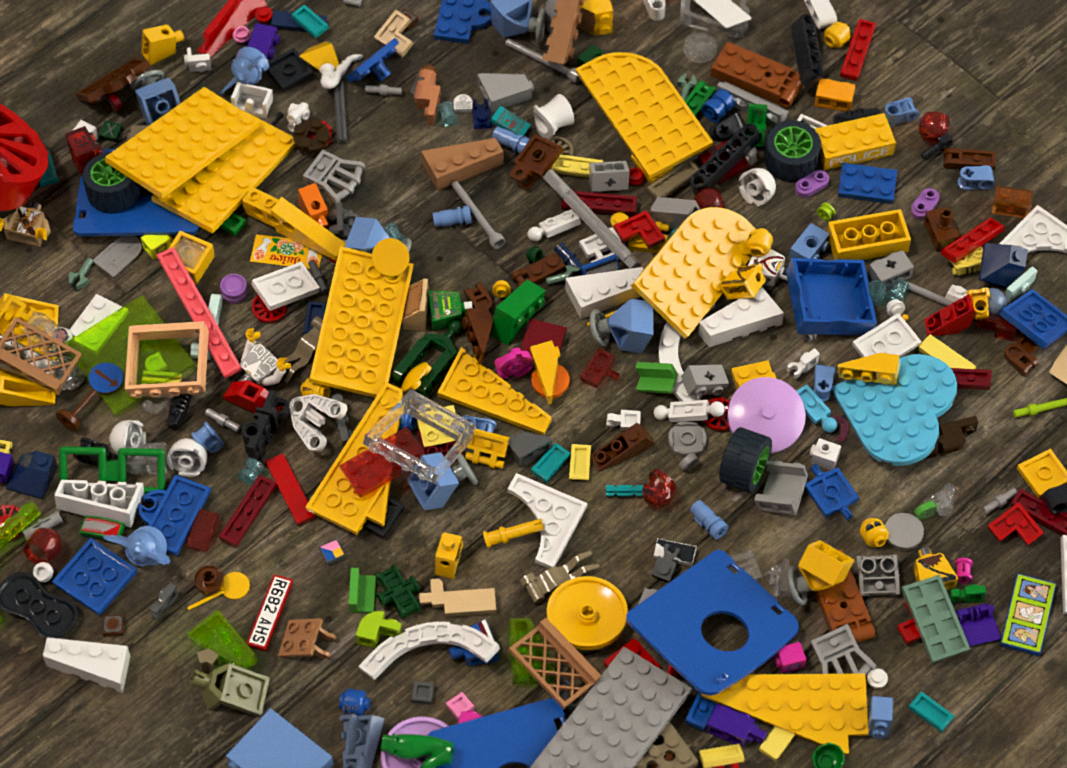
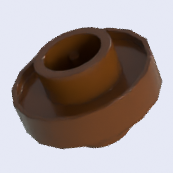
M212 565L204 566L196 572L194 583L200 593L212 595L222 589L224 576L218 567Z

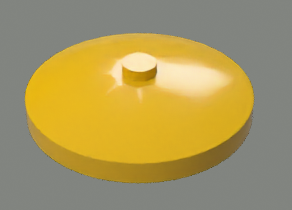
M583 576L570 579L558 586L548 601L547 619L576 649L596 650L606 647L620 637L627 624L626 615L628 607L623 594L616 586L601 578Z

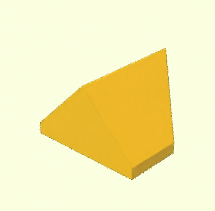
M329 42L312 46L299 55L319 71L323 64L333 65L335 71L339 65L333 45Z

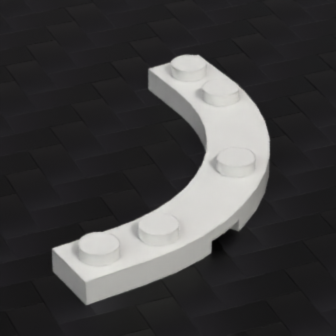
M667 322L659 342V363H671L676 369L678 377L672 393L679 401L700 400L702 396H688L681 378L684 372L678 358L681 335Z
M430 622L405 629L406 632L394 638L391 636L381 643L358 667L375 681L394 660L420 646L437 643L460 646L472 652L486 663L498 652L500 647L492 639L469 626L453 625L450 622Z

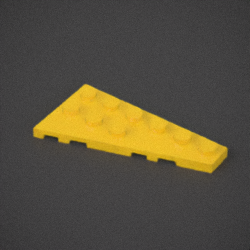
M462 347L437 392L438 397L539 435H545L552 421L550 415L537 405L530 403L524 398L523 394L512 389L510 384L492 370L485 368L481 364L479 365L477 359L468 355Z

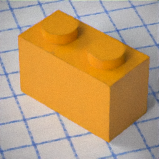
M821 79L818 83L814 106L844 112L851 110L855 85L831 79Z

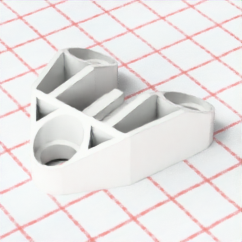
M315 394L296 397L289 404L294 429L307 448L317 453L323 451L327 440L321 431L308 423L310 420L318 427L325 424V417L318 413L316 409L338 420L342 419L347 412L346 404ZM298 402H302L303 407L297 412L296 405ZM340 406V412L336 414V411ZM320 440L319 445L316 447L317 441Z

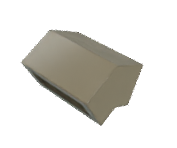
M208 648L197 652L198 661L203 673L212 672L222 666L219 654Z

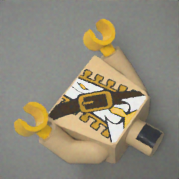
M31 202L29 208L21 206L7 217L0 218V231L4 228L8 240L40 247L42 238L47 240V236L51 233L49 221L45 218L44 213L40 211L42 206L37 202Z

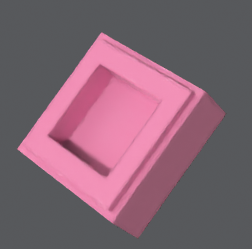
M463 692L446 703V707L458 721L461 711L467 712L468 710L473 711L475 709V706Z

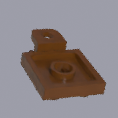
M534 134L515 159V167L510 173L511 178L516 180L518 187L529 190L537 181V176L543 179L564 149L562 146ZM528 179V182L523 184V181Z

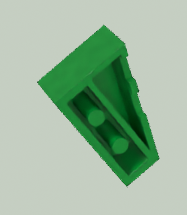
M527 279L496 307L490 335L508 346L535 312L544 305L546 290Z

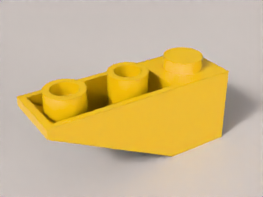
M877 353L838 364L839 378L896 385L900 370V355Z

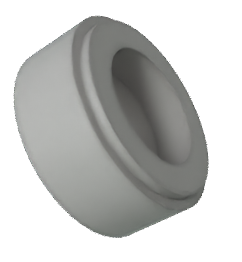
M694 453L689 454L679 463L680 468L683 471L689 470L698 462V457Z

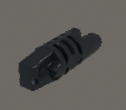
M877 108L848 110L834 115L833 122L838 124L881 114V111Z
M180 394L173 397L167 419V426L169 428H180L186 416L192 395Z

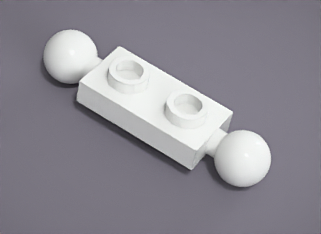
M572 209L565 211L562 214L540 222V228L531 227L527 233L528 238L534 242L539 241L544 234L549 238L580 225L581 218Z
M708 400L671 402L670 408L664 405L657 406L654 409V417L657 420H665L668 417L670 422L708 420V414L710 413L714 417L723 415L725 407L718 401L710 405Z

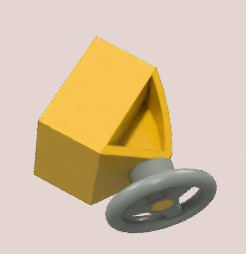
M821 540L809 544L798 564L799 569L794 566L790 567L787 574L789 589L795 602L803 606L807 602L808 591L824 590L843 582L854 559Z

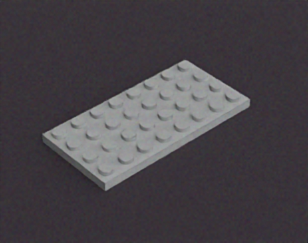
M623 647L601 675L600 680L590 689L530 768H635L690 695L692 688Z

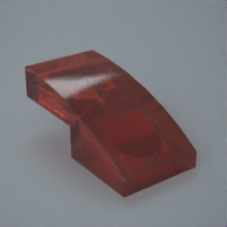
M989 313L988 318L978 319L977 327L995 331V338L1013 342L1016 328L1004 319Z
M199 510L188 540V547L208 551L211 536L215 532L219 518L218 513Z

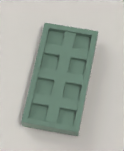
M940 574L901 588L931 664L970 650Z

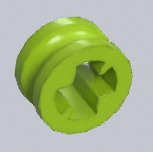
M826 202L822 203L821 207L816 211L818 216L825 221H829L831 216L835 215V209Z

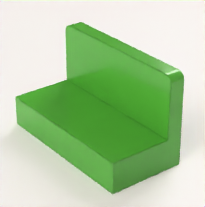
M637 362L635 369L640 376L636 388L638 392L669 394L673 392L678 377L673 364Z
M351 568L350 613L374 612L376 576L360 575L359 568Z

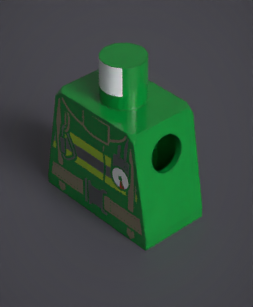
M429 291L432 331L448 328L452 320H459L462 323V313H465L466 309H472V301L460 302L459 292Z

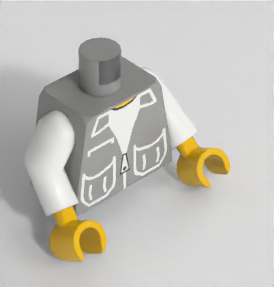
M254 328L247 329L246 337L248 339L240 363L245 374L238 381H255L262 387L279 383L287 371L286 369L291 368V363H285L287 358L277 359L259 341L256 342L255 339L261 336L259 331L253 335Z

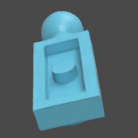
M807 384L796 392L804 404L805 414L815 425L822 422V428L825 432H834L837 428V421L832 417H828L831 415V410Z

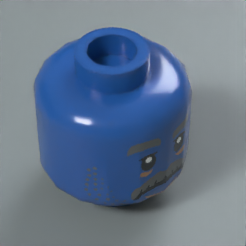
M347 689L340 695L339 709H342L344 715L362 716L365 710L368 711L370 708V698H367L364 690Z

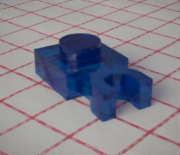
M483 99V105H478L477 100H473L475 109L472 110L474 129L492 128V122H490L491 111L487 109V99Z

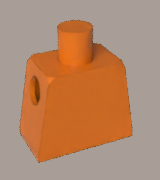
M316 183L298 189V205L301 211L324 228H328V209Z

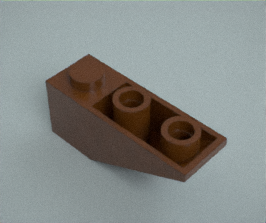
M488 307L466 309L465 316L462 318V326L467 331V340L472 345L473 356L477 358L479 365L482 364L493 323Z
M635 423L590 456L597 469L602 471L640 455L655 443L647 429L639 423Z

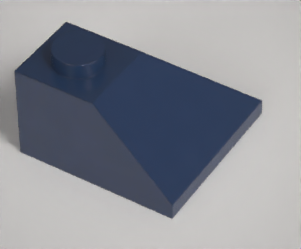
M983 244L979 281L1008 288L1023 273L1026 267L1028 249L1007 244Z
M40 451L22 454L6 489L43 500L58 468L55 456Z

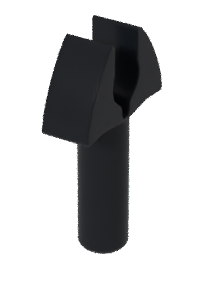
M949 133L938 137V142L922 152L921 157L927 159L941 148L944 151L953 142L952 137Z

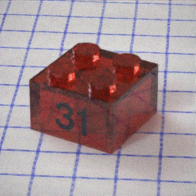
M86 126L65 133L72 161L81 177L86 164L92 158L102 153L99 143L95 144L96 140L93 132H89Z

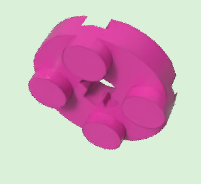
M513 348L508 354L497 358L494 363L498 376L503 379H509V376L512 375L517 378L528 373L532 369L534 360L528 351Z

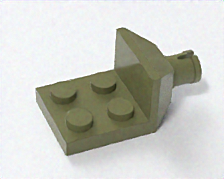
M231 663L221 666L209 674L200 672L197 669L193 670L189 685L202 689L201 695L208 710L212 711L220 704L256 717L262 715L269 677Z

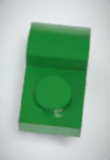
M749 103L746 124L752 123L757 126L759 142L756 146L764 147L767 105Z

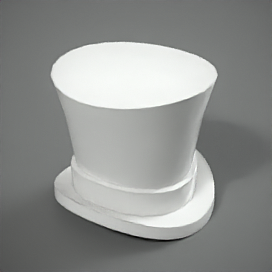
M557 94L545 106L540 108L537 105L533 106L535 125L539 135L543 138H551L558 128L574 124L572 108L568 100L561 94Z

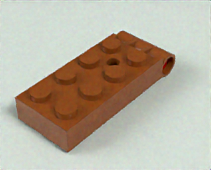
M729 42L726 43L711 67L712 77L780 104L784 108L791 106L803 86L800 81L799 72H795V69Z
M851 569L843 582L824 590L813 591L829 632L848 624L856 643L875 638V630L871 623V618Z

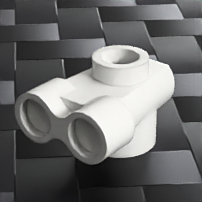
M301 102L299 105L292 103L289 106L286 118L289 121L287 127L291 132H294V127L309 118L308 104Z

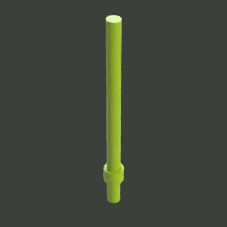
M1067 398L1038 405L1035 403L1029 404L1025 408L1013 410L1014 418L1025 415L1033 416L1037 415L1038 412L1067 406Z

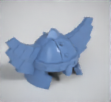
M252 47L240 49L231 64L234 78L219 93L222 94L238 81L249 85L259 82L262 79V71H266L269 68L268 60L264 54Z
M139 527L128 538L120 535L104 536V539L124 546L126 556L135 565L143 567L145 565L156 566L159 563L163 565L170 563V557L166 555V539L162 532L155 527Z

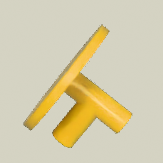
M386 238L378 242L374 247L372 261L375 268L381 274L396 276L407 268L409 252L400 240Z

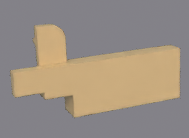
M430 579L431 592L419 593L420 604H432V608L444 607L445 617L496 614L495 588L443 592L442 581L440 579Z

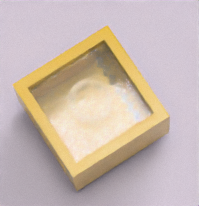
M179 231L168 249L175 248L191 279L197 285L215 257L213 244Z

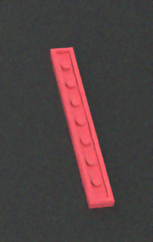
M172 247L156 254L158 261L193 322L204 321L208 327V350L224 379L242 371L239 362L175 248Z

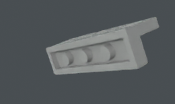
M719 82L717 85V91L724 89L729 92L735 100V108L748 113L749 103L766 104V122L773 126L780 124V122L785 121L788 117L789 111L727 82Z

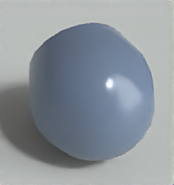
M989 288V317L983 319L994 320L1000 317L1002 309L1007 306V299L999 289ZM982 307L977 308L979 311L984 310Z

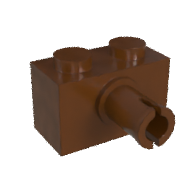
M947 207L926 211L924 224L936 252L941 251L961 237L960 230L954 225L952 210Z

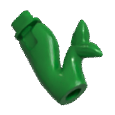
M394 733L392 736L384 734L381 751L389 752L390 755L394 754V756L400 759L411 760L431 754L423 762L421 768L451 765L455 748L454 742L437 737L416 734L397 735Z

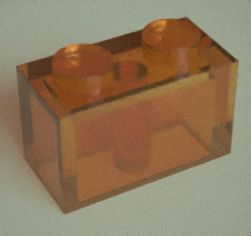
M996 185L991 213L1025 218L1030 213L1032 207L1033 191Z

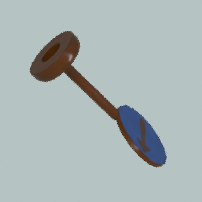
M101 363L92 368L89 373V383L93 390L72 413L65 409L59 410L56 413V417L60 423L67 429L77 432L80 428V422L75 416L97 392L109 394L118 390L123 383L124 376L122 370L113 363Z

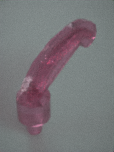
M831 415L840 424V436H837L836 440L841 442L847 437L849 424L844 417Z

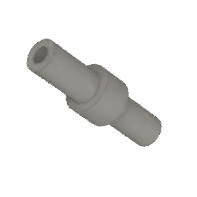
M381 84L380 86L366 85L365 93H379L382 96H387V94L402 95V88L388 87V85Z
M210 408L206 410L205 415L217 421L218 425L226 426L237 433L240 431L241 426L231 421L228 416L223 413L219 414Z
M1012 488L1003 495L999 494L993 498L991 503L982 508L983 512L988 514L997 507H1003L1007 504L1008 500L1016 496L1017 490Z

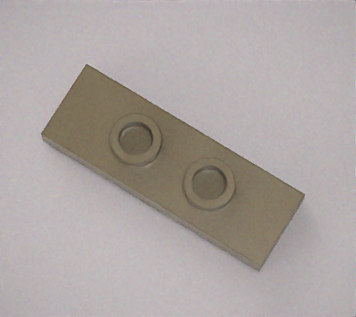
M687 159L648 186L647 192L655 200L657 197L666 198L687 184L699 168L690 159Z

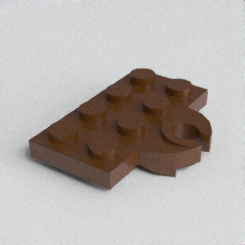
M133 58L75 94L78 100L96 103L102 99V95L113 93L124 88V85L132 83L137 76L147 72L146 69L150 67L148 60Z

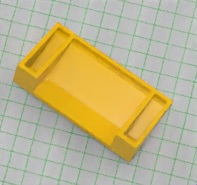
M3 294L0 299V307L9 294ZM14 296L26 303L27 306L23 311L27 312L30 306L37 310L33 316L34 319L28 324L52 337L53 332L58 328L59 305ZM38 334L29 336L31 345L42 343L41 336ZM27 337L16 340L29 346ZM54 343L46 345L47 353L57 352V345ZM43 346L33 348V350L45 355ZM57 356L50 358L57 362ZM0 369V405L13 407L55 404V393L26 377Z

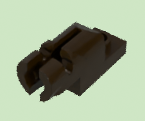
M973 416L940 424L939 438L935 448L926 458H935L937 453L945 455L962 450L965 444L964 435H971L977 430V417Z

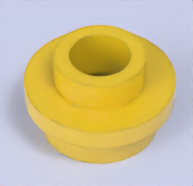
M500 280L493 285L492 293L496 297L505 298L510 295L511 287L508 282Z

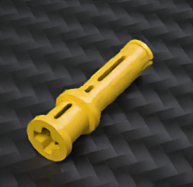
M539 518L508 528L501 526L498 530L483 531L487 548H491L495 544H506L509 542L508 540L544 531L542 519Z

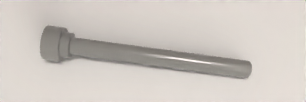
M510 39L506 40V46L567 75L570 81L577 84L581 80L576 73V68L570 69L559 63L542 60L543 55Z
M453 181L451 186L465 205H469L471 213L488 234L490 245L493 249L501 248L506 242L502 234L493 230L458 181Z

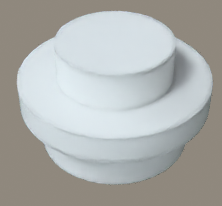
M898 299L891 300L886 306L888 315L890 317L898 313L901 315L905 310L904 303Z
M46 562L38 563L34 567L33 575L39 582H47L53 576V568Z
M874 669L868 673L867 681L871 687L879 689L887 684L888 676L882 669Z

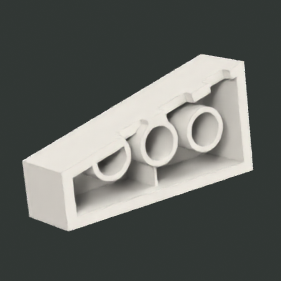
M643 267L569 277L565 280V290L580 319L589 317L595 309L602 312L626 303L631 298L637 299L641 297L630 285L644 269Z
M761 287L753 298L738 299L700 321L698 334L709 347L732 341L735 337H745L749 333L758 330L761 332L774 325L776 327L780 326L783 323L784 313Z
M61 480L54 495L56 509L83 516L107 518L124 523L127 527H132L139 511L138 505L143 502L144 486L143 483L127 485L126 482L106 484V481L88 483L83 480Z
M47 638L43 654L47 667L70 675L74 674L83 680H91L99 683L100 686L116 689L117 692L123 693L130 661L128 646Z

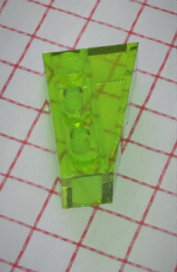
M216 610L186 634L192 644L202 650L211 649L219 654L220 660L226 664L231 663L248 670L258 662L254 652L219 610Z
M510 618L507 626L508 648L535 629L531 618ZM537 633L532 637V643L541 644V639ZM520 646L516 649L521 655H529V647ZM532 648V656L543 657V649ZM509 652L512 684H539ZM531 661V666L534 669L542 670L543 662ZM546 662L545 671L556 672L551 664ZM545 675V681L548 684H552L555 676Z

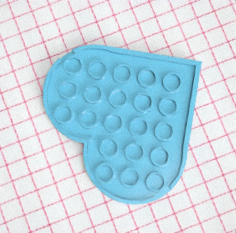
M912 354L900 358V370L896 385L851 379L832 386L831 392L867 453L879 462L892 463L893 466H905L921 461L935 448L939 438L937 418L947 412L953 405L957 395V381L952 369L942 360L929 355Z

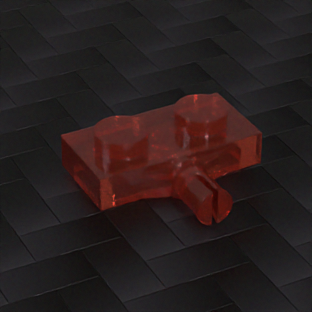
M598 348L582 372L580 380L595 388L599 386L602 379L606 376L617 381L620 373L610 369L615 361V355Z

